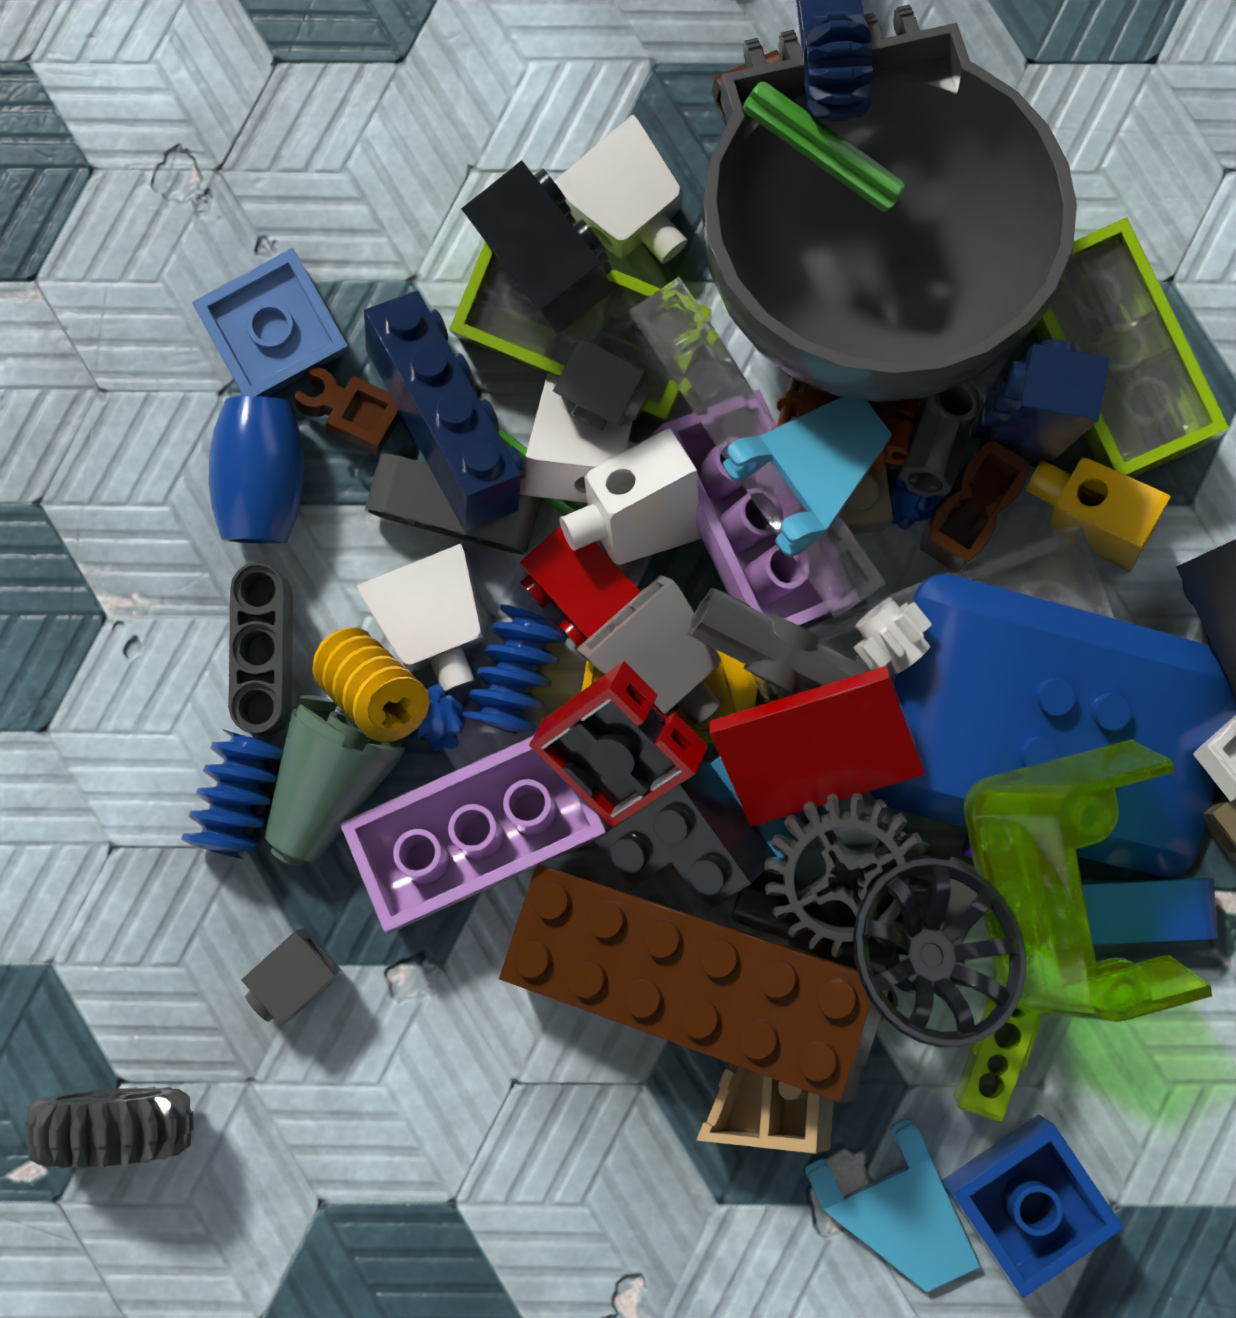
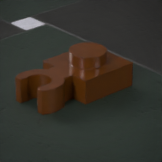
M311 367L309 371L310 383L322 388L324 392L317 397H309L297 391L294 396L296 408L301 413L310 417L328 415L329 417L326 420L328 433L379 456L401 418V414L390 393L355 376H352L344 389L336 385L334 377L328 371L318 367Z

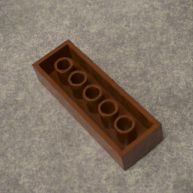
M538 865L534 869L499 976V980L839 1103L855 1101L881 1014L869 1000L859 979L857 969L545 865ZM889 988L882 991L886 997L888 995Z

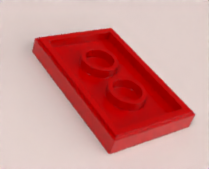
M887 666L709 721L710 735L750 827L804 811L805 803L813 801L817 807L826 805L827 797L830 794H837L839 800L852 797L854 793H866L925 775L921 756Z

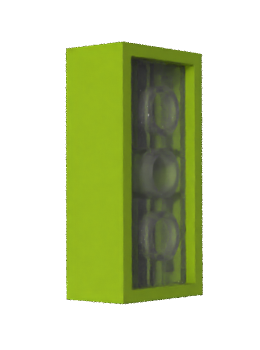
M1128 217L1075 240L1070 261L1054 299L1033 330L1040 344L1043 340L1047 339L1066 340L1079 345V352L1110 358L1099 420L1083 434L1096 462L1131 478H1135L1217 441L1229 429V426Z
M484 242L449 331L458 339L547 375L549 373L559 377L581 337L645 370L648 376L644 385L652 388L640 414L662 423H667L672 418L712 321V309L617 270H612L607 274L613 291L557 335L490 247Z

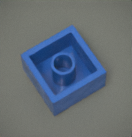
M1040 1114L941 1180L1007 1281L1022 1298L1124 1229L1056 1126Z

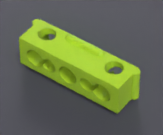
M1026 954V975L1030 982L1029 989L1021 996L1017 1012L1012 1014L1005 1022L1009 1023L1012 1027V1038L1005 1045H998L995 1040V1033L982 1041L972 1043L954 1094V1098L959 1101L958 1108L1002 1123L1019 1073L1026 1069L1042 1022L1039 1015L1055 972V964ZM1002 956L994 980L1003 987H1006L1009 975V956ZM989 997L980 1022L986 1019L997 1006ZM998 1054L1000 1064L996 1069L991 1070L996 1079L995 1087L988 1094H981L978 1081L984 1074L991 1073L988 1068V1061L993 1055Z

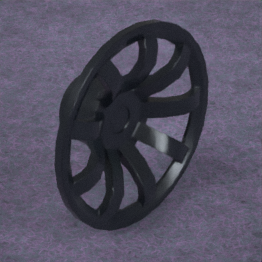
M936 858L918 859L888 871L874 883L864 896L856 916L853 933L854 960L859 979L869 1000L882 1017L899 1032L920 1043L936 1047H962L984 1040L998 1031L1011 1017L1021 998L1026 979V952L1023 935L1013 911L1004 897L987 879L971 868L950 860ZM931 874L933 892L930 905L922 919L916 898L903 880L913 876ZM951 878L975 891L977 896L956 918L945 924L943 920L951 894ZM887 892L895 898L900 906L904 918L903 931L892 925L872 920L879 902ZM991 908L1000 922L1006 939H992L962 944L959 937L968 931ZM868 937L884 941L888 944L884 955L886 971L874 976L869 957ZM993 956H1009V975L1006 987H1003L991 977L965 967V961ZM895 985L904 992L916 994L915 1005L909 1019L891 1004L882 992L883 990ZM955 985L969 987L985 994L997 1005L996 1008L986 1019L975 1025L970 1006ZM934 994L943 999L954 1014L957 1031L941 1032L925 1028L933 1009Z

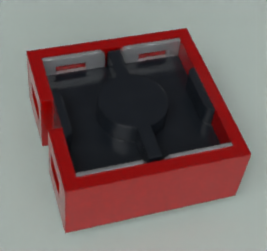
M625 661L545 717L529 744L612 828L695 775L708 748V745L675 712L667 717L654 704L658 694Z

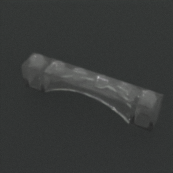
M677 277L628 311L632 323L725 460L729 459L727 449L734 441L745 437L760 436L777 428L726 349L716 330L680 277ZM771 461L750 477L740 481L776 536L782 533L780 526L784 519L796 513L806 512ZM839 515L821 539L800 554L791 557L832 618L838 617L886 585V582Z

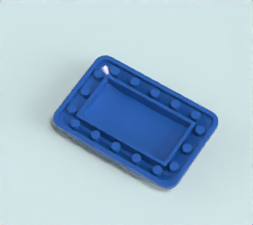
M936 574L924 580L919 585L912 602L917 604L932 623V626L923 632L930 648L914 664L898 674H892L891 678L921 756L925 775L869 791L868 793L874 800L881 799L886 802L888 808L1144 873L1162 877H1175L1186 872L1193 865L1197 857L1206 826L1203 813L1211 807L1217 784L1193 753L1236 715L1233 689L1219 659L1212 654L1209 645L955 575Z

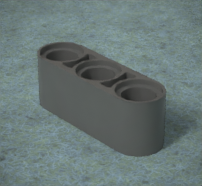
M384 453L380 455L365 511L397 523L510 553L526 555L542 498L520 494L518 511L464 532L427 463Z
M255 562L240 568L232 578L230 587L228 707L230 717L237 727L255 735L270 736L277 734L285 728L290 721L292 712L293 592L292 586L285 576L268 564ZM260 579H272L276 589L272 600L264 606H253L249 597L253 584ZM259 636H271L275 646L273 656L265 664L253 665L249 659V646ZM268 693L274 704L273 714L266 722L255 725L248 716L249 702L258 694Z

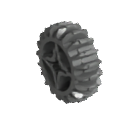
M859 793L852 795L851 811H840V800L837 794L828 795L827 807L829 813L821 815L819 808L813 801L805 803V815L810 822L807 825L802 823L797 817L789 815L785 819L784 824L795 838L792 840L783 835L776 834L771 841V846L786 855V858H767L764 869L770 873L783 875V878L774 879L766 883L765 891L770 896L786 895L787 897L774 906L773 914L776 918H784L792 913L797 915L788 927V934L795 938L808 927L813 931L809 938L808 949L816 952L820 948L824 937L832 939L831 956L838 959L842 957L844 942H853L855 921L831 919L816 911L811 905L816 902L821 905L827 901L838 900L846 903L853 910L855 916H857L864 896L869 891L868 885L870 881L883 872V867L895 861L897 866L912 860L928 858V856L924 855L908 856L909 852L922 844V838L917 832L910 833L901 839L898 837L897 834L904 829L907 823V818L904 814L899 813L895 815L888 824H885L881 820L886 812V802L881 799L877 800L873 805L871 814L868 815L861 812L863 795ZM833 829H859L874 835L885 845L878 849L872 847L862 852L853 851L844 845L840 837L835 835ZM816 838L822 848L821 854L824 857L826 868L819 876L812 879L811 884L800 889L796 875L797 860L804 848ZM836 855L840 863L844 862L849 870L858 867L860 869L864 868V874H858L857 884H859L858 895L854 888H850L845 881H840L836 884L834 881L830 883V877H836L837 867L835 866ZM913 876L903 880L913 894L922 895L930 892V882L924 878ZM892 896L883 909L879 912L875 910L872 920L892 925L903 931L904 918L900 915L901 909L899 904ZM916 900L922 916L924 912L923 905ZM874 939L882 951L887 949L888 944L886 942Z
M170 1087L94 1089L91 1091L43 1097L28 1106V1121L25 1122L26 1145H28L29 1160L46 1167L58 1166L61 1169L80 1167L82 1169L87 1167L104 1168L114 1165L127 1166L132 1163H148L151 1160L177 1156L191 1146V1131L194 1130L193 1111L190 1109V1096L180 1089H172Z

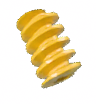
M358 627L343 628L331 633L320 643L314 655L312 668L316 683L368 738L378 742H393L408 736L420 726L427 715L430 704L428 690L378 640L370 637L368 631Z

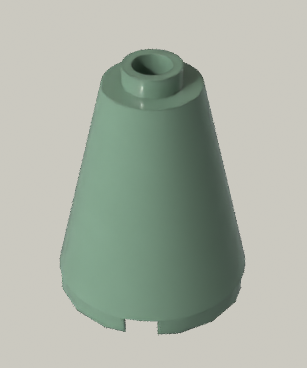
M300 695L292 709L265 832V839L273 846L271 853L279 860L293 866H303L305 861L317 862L342 832L340 823L357 814L398 764L405 750V747H401L402 739L393 742H378L368 738L346 714L335 712L338 705L334 701L313 695Z

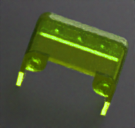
M1127 740L986 777L975 783L968 791L964 801V815L975 872L987 879L1004 897L1013 911L1023 935L1026 952V979L1021 998L1016 1006L1018 1010L1027 1013L1121 1022L1212 997L1211 985L1169 954L1133 963L1125 958H1111L1096 962L1076 853L1078 848L1101 842L1115 828L1119 815L1115 788L1175 773L1173 760L1133 740ZM989 908L984 914L988 940L1006 939L1000 922L991 908ZM993 956L992 961L996 981L1003 987H1006L1009 975V956Z

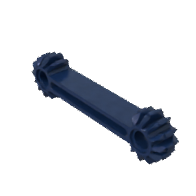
M796 0L804 66L805 102L807 103L808 113L813 120L828 119L829 122L848 121L850 118L863 117L871 105L873 69L870 30L868 29V22L864 18L862 0Z

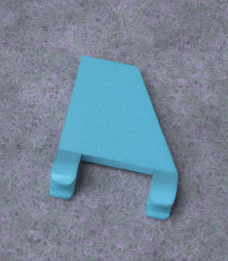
M840 397L760 436L745 437L734 441L727 449L729 459L724 461L723 468L733 481L739 482L750 477L768 462H772L806 510V512L796 513L784 519L780 526L782 533L775 540L783 554L787 557H793L809 548L826 534L889 442L892 433L867 400Z
M909 1118L894 1123L890 1127V1132L907 1166L843 1196L832 1170L824 1159H818L805 1167V1173L822 1209L924 1291L934 1290L981 1267L934 1167L918 1128Z

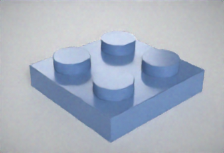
M294 248L281 253L192 302L243 396L268 397L309 375L311 367L322 368L351 352Z

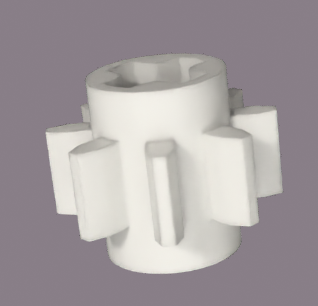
M888 598L870 610L856 624L855 627L864 639L855 645L854 649L871 670L887 665L893 674H898L914 664L928 651L930 645L925 640L923 632L932 626V623L915 602L909 605L906 602L899 608L892 598Z

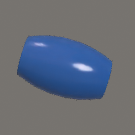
M260 396L226 398L213 431L209 452L208 478L211 508L221 540L251 544L287 543L299 512L304 478V455L301 433L291 402L279 398Z

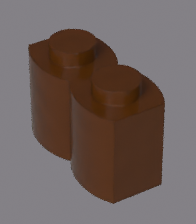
M994 440L979 449L957 475L952 487L951 496L938 508L925 525L920 539V550L953 571L958 570L973 559L991 539L996 527L997 515L1009 506L1023 489L1028 477L1029 462Z

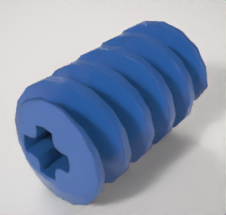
M500 604V610L513 621L493 624V633L505 643L486 645L485 654L497 666L478 668L477 676L489 685V689L470 690L469 698L482 709L481 711L463 712L462 716L513 734H517V732H535L537 726L523 715L524 711L543 709L544 703L531 693L532 688L551 687L552 681L539 671L540 665H558L560 659L546 649L548 643H566L568 637L554 627V622L545 617L515 606Z
M222 729L231 736V740L212 742L210 749L222 757L224 762L223 764L205 765L203 769L204 773L217 782L216 787L197 788L196 795L210 804L209 809L192 810L188 816L203 827L202 831L184 833L181 840L215 853L244 859L238 855L240 851L257 850L259 842L245 832L246 829L265 827L266 819L254 811L253 806L272 804L273 800L269 793L259 787L260 783L277 782L278 772L268 766L267 761L282 759L284 749L268 742Z

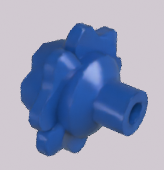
M900 473L898 476L889 474L887 479L893 515L891 523L897 524L902 530H907L916 521L931 518L935 512V507L941 501V496L935 495L927 498L907 490L906 483L899 478Z
M439 684L433 685L427 689L430 700L427 715L420 726L408 736L412 739L428 740L434 752H439L443 748L451 750L458 747L457 734L462 733L464 729L463 705L457 698L445 693L442 686Z

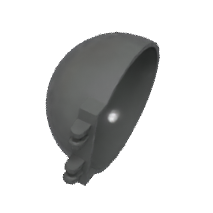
M909 4L897 7L894 10L893 25L897 36L884 39L874 12L864 14V18L868 22V29L870 30L872 48L871 105L863 117L850 118L848 121L829 122L828 119L818 120L903 181L905 187L900 198L889 211L882 212L755 121L743 110L744 102L754 87L760 82H766L807 111L802 50L798 43L796 32L794 30L781 32L778 50L782 61L770 64L766 63L764 50L758 38L744 40L743 56L746 69L722 74L721 104L727 126L710 159L702 206V224L708 268L730 318L762 356L800 382L836 396L877 402L926 398L977 378L1010 355L1047 312L1068 266L1073 250L1077 202L1069 163L1045 120L1018 91L970 61L957 23L920 31L916 17H914V11Z

